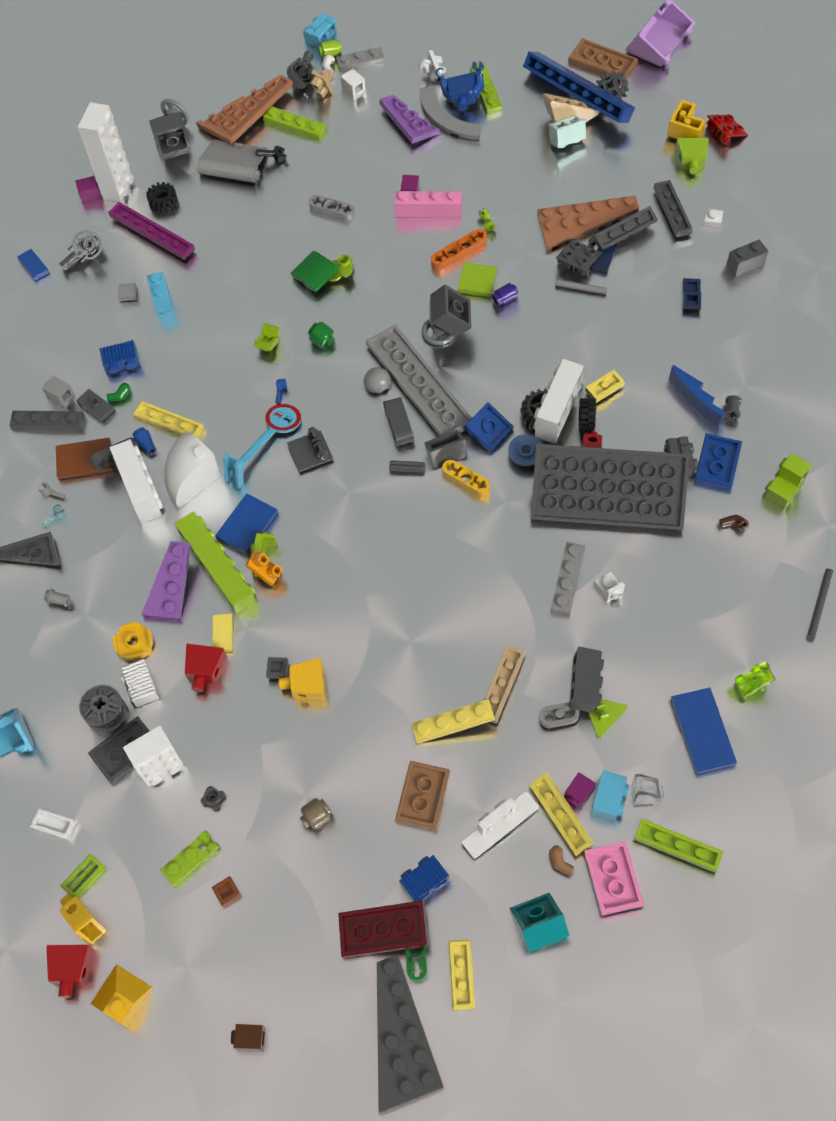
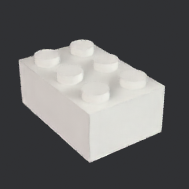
M161 726L156 727L123 747L133 767L148 787L157 785L162 781V778L169 774L177 773L184 766Z

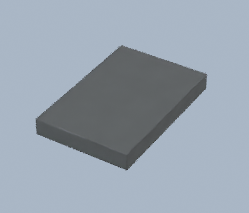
M139 716L88 752L111 785L134 769L123 747L149 732V729Z

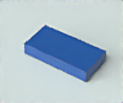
M32 249L17 256L19 262L35 281L50 273Z

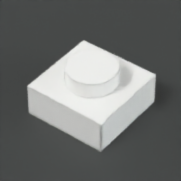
M706 208L703 226L720 228L723 211Z

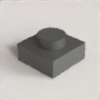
M268 657L267 679L287 677L288 658Z

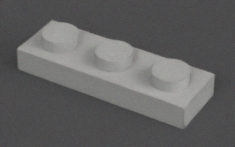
M381 47L337 56L336 62L340 72L384 63L385 58Z

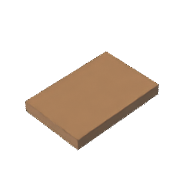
M410 761L395 822L436 831L450 769Z

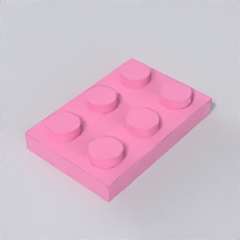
M626 841L584 851L601 916L644 906Z

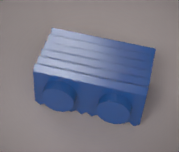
M134 340L99 349L106 374H114L123 369H134L136 366L141 365Z
M434 855L430 858L428 856L422 858L418 862L419 866L413 871L408 869L400 876L402 878L399 880L400 886L412 902L423 900L449 880V874Z

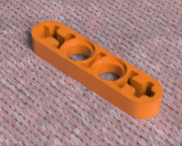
M476 229L435 252L431 256L432 268L436 270L443 269L486 244V231ZM464 243L470 244L469 247H462L461 245ZM449 251H455L456 254H455V255H449L448 252H449Z

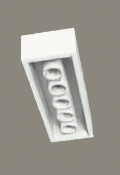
M90 102L78 125V130L103 199L122 203L124 196L127 195L130 184L133 182V175L130 172L126 153L123 150L122 141L119 137L118 128L115 125L110 106Z

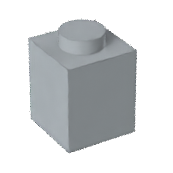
M52 376L42 388L47 399L62 407L74 396L71 386L55 376Z

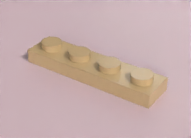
M507 645L484 698V700L489 699L496 719L491 722L496 724L526 654V651Z

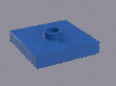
M487 402L463 428L490 453L514 426Z

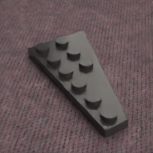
M398 955L377 962L379 1113H382L444 1087Z

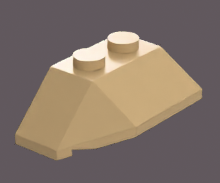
M547 93L542 95L547 112L554 122L578 115L586 123L600 114L599 111L580 100Z

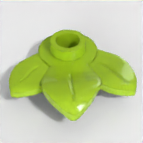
M342 255L337 260L331 261L338 266L339 270L329 281H337L341 277L347 278L352 273L353 260L351 257Z

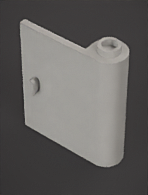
M213 139L198 160L197 172L203 175L255 183L260 177L258 165L264 158V156H256V149L268 150V148L241 143L230 144L226 141Z

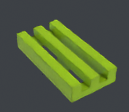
M90 853L60 887L73 897L77 896L80 898L107 868ZM93 861L94 863L87 869L86 872H84V873L79 877V879H78V880L73 884V886L69 889L68 886H69V885L79 876V874Z

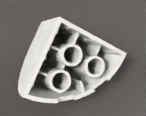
M184 432L175 441L167 455L164 467V480L171 501L179 510L221 476L214 453L189 432Z

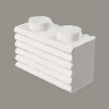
M144 659L121 667L123 674H120L123 685L128 686L129 691H126V695L130 703L133 702L136 707H140L159 699L148 665Z

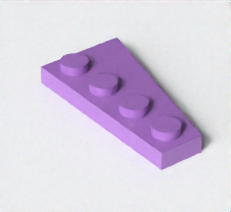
M391 95L380 99V106L411 143L439 135V128L436 126L433 128L428 120L421 119L416 111L409 110L407 108L408 105L396 96Z
M170 541L142 611V616L181 620L191 549L190 543Z

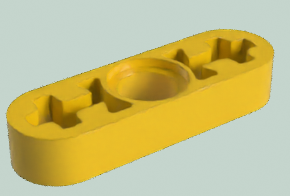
M447 460L443 463V475L449 480L480 497L486 496L489 493L490 483L486 478L454 460ZM469 475L471 480L465 482L461 480V477ZM485 485V488L478 489V486Z

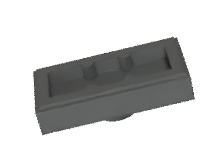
M90 389L76 400L80 406L102 422L115 411L112 405Z

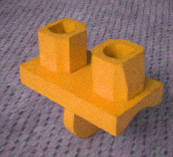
M257 550L252 551L250 559L245 564L252 571V576L260 577L270 586L274 585L283 570L278 564H273L265 553H260Z

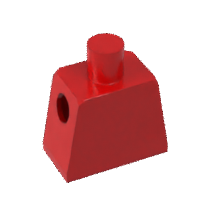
M187 643L185 675L189 681H193L191 687L193 691L203 692L205 683H216L227 657L224 648Z
M47 945L48 981L53 985H59L58 997L71 998L73 985H83L86 981L94 949L89 945Z

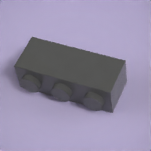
M578 646L573 656L569 708L593 713L595 708L600 706L602 694H599V688L602 687L603 677L600 676V672L604 666V659H601L602 651Z

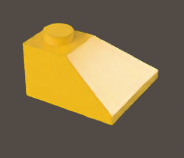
M116 964L90 1004L127 1027L153 987Z

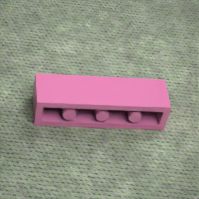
M395 191V218H462V191Z

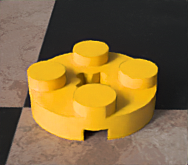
M130 622L124 624L113 637V647L124 661H137L150 655L152 652L153 636L150 630L141 625V623ZM132 638L138 640L135 645L128 644Z

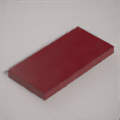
M423 900L338 913L342 958L428 946Z

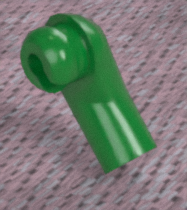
M122 383L115 393L107 394L108 403L125 400L130 393V385Z

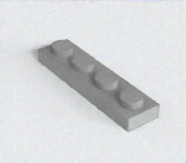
M566 542L550 612L570 616L585 545Z

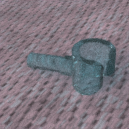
M60 504L53 507L54 513L42 523L44 528L56 518L62 519L65 517V510H61Z

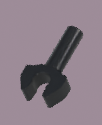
M275 146L273 150L256 149V156L274 157L276 162L285 161L287 155L283 154L285 149L280 146Z

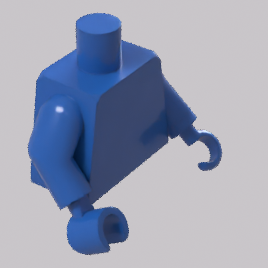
M475 61L472 63V67L476 72L444 79L443 75H438V70H443V68L436 70V76L441 79L439 83L444 97L461 111L466 110L467 105L474 104L477 101V96H479L484 88L483 74H481L484 64L479 61L478 68Z

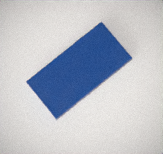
M711 687L671 696V701L696 774L736 765L737 761Z

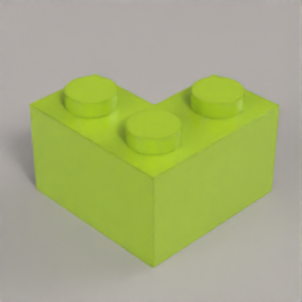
M794 453L788 459L784 457L779 464V470L775 474L776 479L774 481L770 480L765 487L767 492L764 498L784 510L804 484L812 464Z

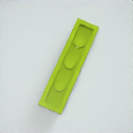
M483 63L484 69L481 71V74H483L484 88L479 94L487 114L502 111L501 101L486 64ZM472 65L470 66L471 73L476 72Z
M272 106L263 116L264 122L320 140L327 129L326 124Z
M641 819L634 838L635 841L714 873L717 872L723 851L645 819Z

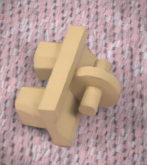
M313 69L311 72L313 80L310 84L316 89L315 94L321 98H324L327 93L332 94L334 92L330 83L333 79L332 71L324 69L318 74Z

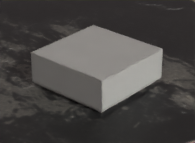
M136 283L119 284V301L137 300Z

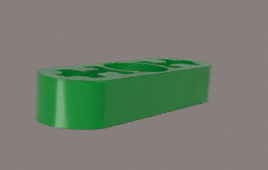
M421 947L420 953L416 955L411 954L409 949H405L406 968L409 979L413 982L423 981L427 975L425 947ZM423 958V961L418 960L419 969H423V972H420L419 977H415V974L411 973V970L415 968L414 961L409 962V959L417 960Z

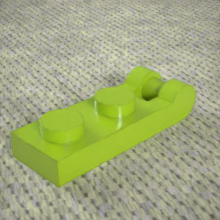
M207 830L199 834L197 839L160 869L173 887L179 884L220 848L216 841H212L211 835ZM204 844L207 848L202 852L199 847Z

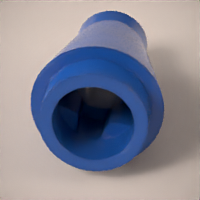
M141 427L133 432V439L147 455H151L156 451L149 430Z

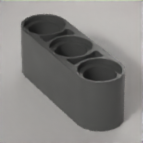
M402 398L383 401L396 446L414 442V435Z

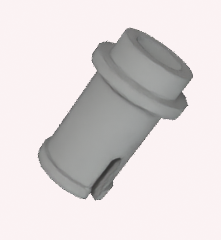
M54 589L46 590L44 601L47 604L55 603L67 607L70 603V595L58 593Z

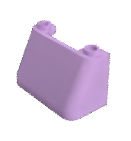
M666 0L625 50L629 54L657 66H666L670 62L671 53L685 36L688 38L694 31L692 27L696 22L672 0Z

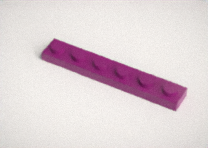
M118 202L108 212L111 218L183 260L195 250L192 243L121 202Z

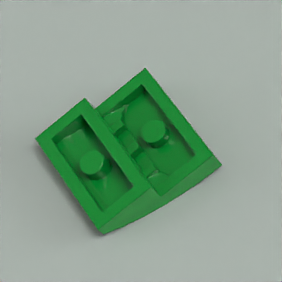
M313 250L290 274L294 279L303 282L306 288L317 292L339 268L329 259Z

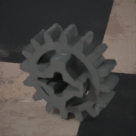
M612 70L611 74L606 72L605 77L601 75L600 81L596 80L599 87L621 100L622 97H627L625 92L629 91V83L625 75H621L620 72L616 74Z

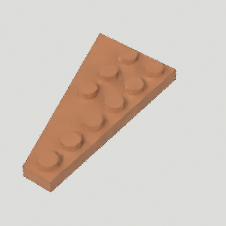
M279 75L265 83V87L258 91L254 89L251 91V95L238 98L224 106L221 112L217 114L212 113L208 115L209 118L203 122L200 120L196 124L198 128L233 144L293 86V82L291 79Z
M635 195L538 209L537 215L546 251H551L557 245H565L571 239L576 240L595 232L601 226H609L615 220H623L639 212V205Z

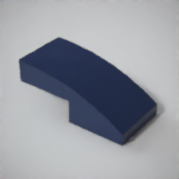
M683 278V309L701 310V279Z

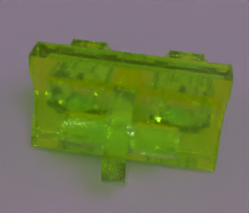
M767 662L761 665L757 663L750 672L745 675L740 674L735 678L737 686L745 699L759 690H767V685L776 680Z

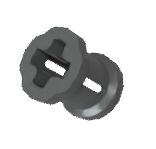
M736 395L727 396L725 399L727 404L725 417L731 420L738 419L741 414L739 406L742 403V399Z

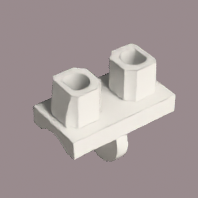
M429 50L428 58L422 59L419 68L421 72L428 73L431 82H436L438 78L436 70L443 68V70H438V75L445 77L446 68L441 67V56H435L434 52Z

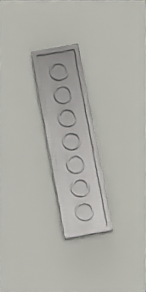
M396 324L366 340V345L439 436L456 430L460 433L465 431L463 427L472 417Z

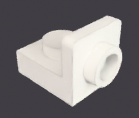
M612 572L594 582V585L607 602L611 599L616 600L623 595L625 584L623 582L619 583Z

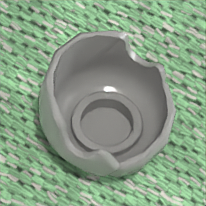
M381 367L371 368L366 372L363 379L365 388L372 393L381 394L385 389H390L392 385L390 374Z

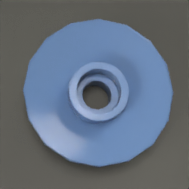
M531 434L518 435L509 444V456L514 463L520 466L535 465L536 444H543V442Z

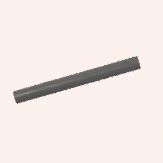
M829 568L825 569L807 634L809 639H815L833 574V570Z

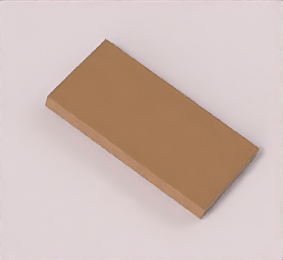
M582 38L569 56L568 62L606 76V72L611 74L612 70H614L616 74L620 72L621 75H625L627 80L637 65L638 58Z

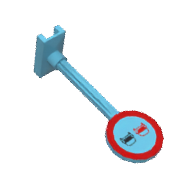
M278 404L268 409L265 415V422L269 428L241 458L236 459L227 453L223 456L225 482L235 481L236 488L238 489L244 485L243 469L245 464L274 433H288L298 428L301 423V414L297 408L289 404Z

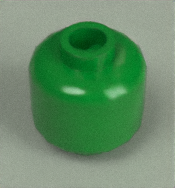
M315 322L308 331L309 340L319 348H323L326 345L329 347L335 339L333 337V329L323 322Z

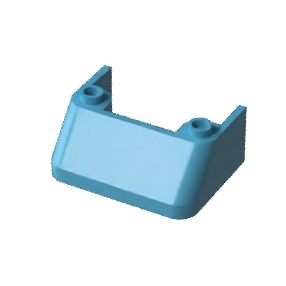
M13 708L0 715V756L11 750L19 751L20 753L33 750L32 737L18 708Z

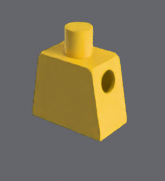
M321 658L291 665L289 667L290 677L279 678L280 690L291 689L293 699L326 700Z
M67 894L60 900L63 907L60 908L59 912L73 931L89 946L107 932L92 911L77 896L73 897L71 894Z

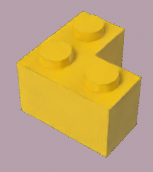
M681 99L669 121L667 136L675 139L701 138L703 136L706 120L694 117L697 104Z

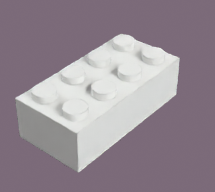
M563 359L561 364L556 366L554 371L555 377L550 379L547 387L548 392L542 396L540 403L542 406L540 409L537 408L534 414V419L536 420L533 429H535L536 438L556 444L581 388L584 365Z
M130 439L109 447L141 524L161 517L160 509L163 506L138 446H133Z

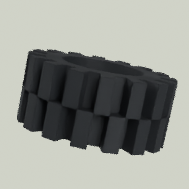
M157 182L156 186L154 184L151 185L152 188H148L146 197L152 211L157 213L162 211V213H165V210L170 212V208L174 209V205L177 206L178 198L173 185L170 186L168 182L166 185L165 182H162V184ZM161 196H167L164 199H157Z
M580 398L579 431H594L596 421L595 398Z

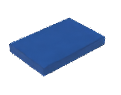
M706 433L694 482L731 491L742 441Z
M246 493L215 537L217 540L248 555L251 544L255 542L256 533H264L277 515L278 510Z

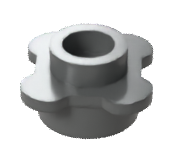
M209 786L201 798L202 805L211 806L213 810H217L220 807V801L225 798V793L222 790L218 791L213 786Z

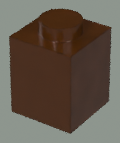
M236 1024L235 1030L231 1032L233 1048L237 1051L264 1052L266 1028L263 1025Z

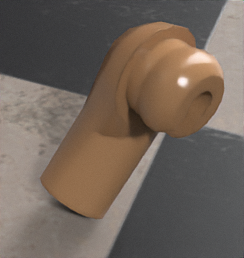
M553 846L549 850L551 866L570 876L574 866L564 862L562 856L563 849L560 846Z

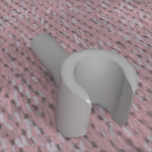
M46 482L41 483L45 488L44 490L38 489L44 497L52 495L61 499L65 498L64 494L52 490Z

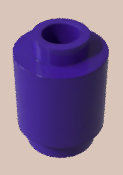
M507 283L494 291L492 299L496 306H504L517 298L518 289L514 284Z

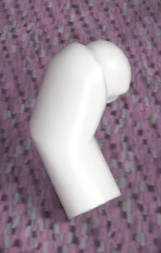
M330 54L324 56L321 65L323 70L329 69L334 73L330 67V64H333L332 61H335L333 56Z

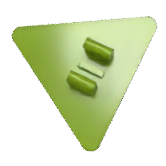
M602 699L600 706H597L593 713L588 712L597 737L600 738L627 710L626 704Z

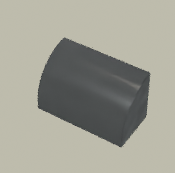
M458 430L424 442L428 458L434 469L442 467L443 463L447 460L458 461L468 457L465 439Z

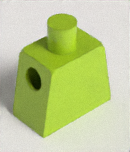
M677 138L675 153L681 169H689L690 174H697L699 169L704 168L709 138Z

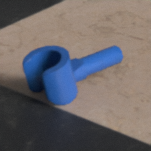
M278 379L276 381L277 395L275 403H280L281 390L287 389L286 379Z

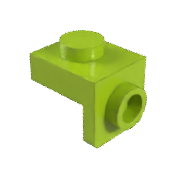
M264 323L262 325V333L254 341V347L260 348L263 351H271L279 343L280 328Z
M268 532L256 533L255 542L251 544L250 552L252 553L253 550H257L260 553H265L266 546L276 547L277 540L275 535Z

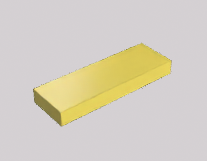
M470 940L448 941L453 1011L474 1010L475 1000Z

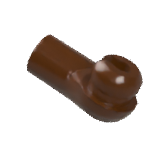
M737 514L719 519L721 528L733 526L739 530H745L749 526V522Z

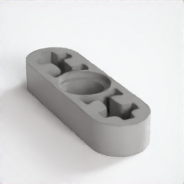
M313 195L309 198L310 209L314 212L343 220H351L355 215L352 204L320 195ZM329 206H335V207H336V208L333 209V210H329V209H328Z

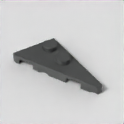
M51 531L0 547V560L53 566L60 565Z

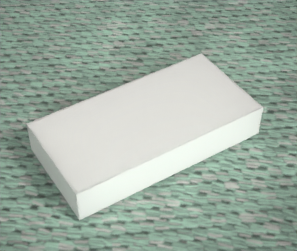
M38 807L30 828L69 841L78 821Z

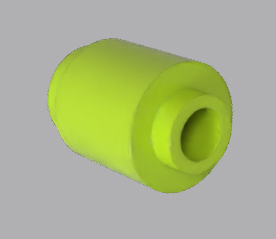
M334 39L321 42L320 46H318L319 54L323 58L328 54L334 57L342 53L339 40L336 41Z

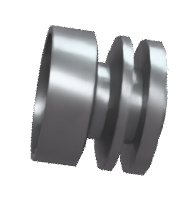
M108 685L94 686L81 697L79 704L80 714L96 734L106 737L111 736L128 723L130 717L129 708L118 691Z

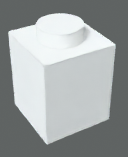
M354 69L341 76L342 89L352 98L366 91L365 79Z

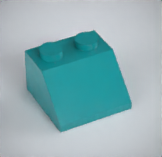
M550 892L510 907L511 914L528 952L539 950L546 945L569 937L564 915Z

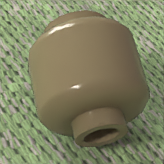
M314 798L301 808L303 816L300 817V820L306 828L311 826L314 830H317L330 821V813L332 811L323 799Z

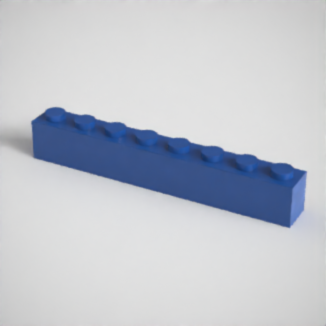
M528 52L523 64L524 68L616 122L629 123L635 110L634 106L542 53Z

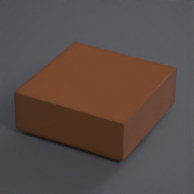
M231 876L211 887L222 907L241 896Z

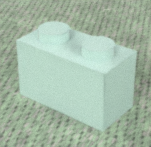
M574 115L549 124L550 143L557 148H564L566 145L578 143L580 140L586 139L585 120L578 115Z

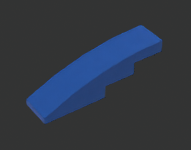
M673 365L669 378L677 390L698 412L719 427L724 420L726 412L713 404L715 397L702 390L704 383Z

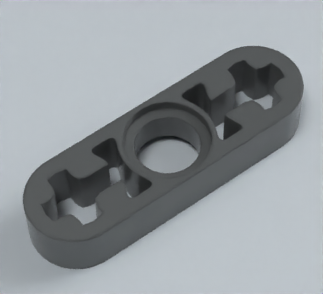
M131 437L114 444L117 445L131 439L133 446L137 445L139 448V444ZM109 447L96 452L90 459V463L97 470L116 463Z

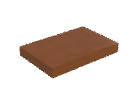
M110 437L57 445L56 471L58 480L112 472L113 464L104 469L97 470L90 463L91 457L96 452L111 446Z

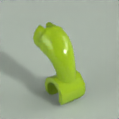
M482 208L483 212L479 210L478 214L485 222L483 226L486 227L487 232H490L496 226L491 220L487 209Z

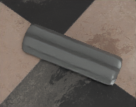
M391 460L389 470L424 473L425 462Z

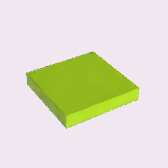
M464 262L457 292L491 297L497 267Z

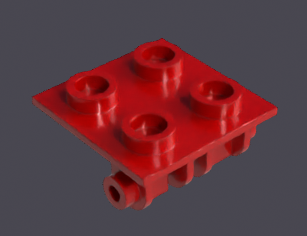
M707 115L709 118L706 123L707 128L722 144L728 145L731 137L748 136L744 128L734 120L732 115Z

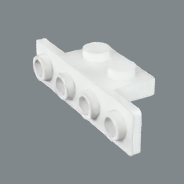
M524 792L514 801L512 798H509L507 801H500L492 813L489 814L487 812L479 818L478 829L464 839L462 845L473 859H476L538 810L539 805L528 792Z

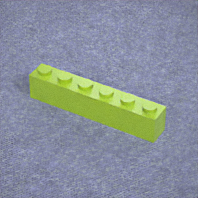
M193 511L174 523L180 536L186 543L191 544L190 550L236 614L256 602L254 598L255 590L251 584L247 585L244 582L246 579L240 570L236 571L233 559L230 556L226 557L224 547L221 543L217 544L214 539L216 537L211 529L207 530L205 528L206 523L201 516L197 517Z

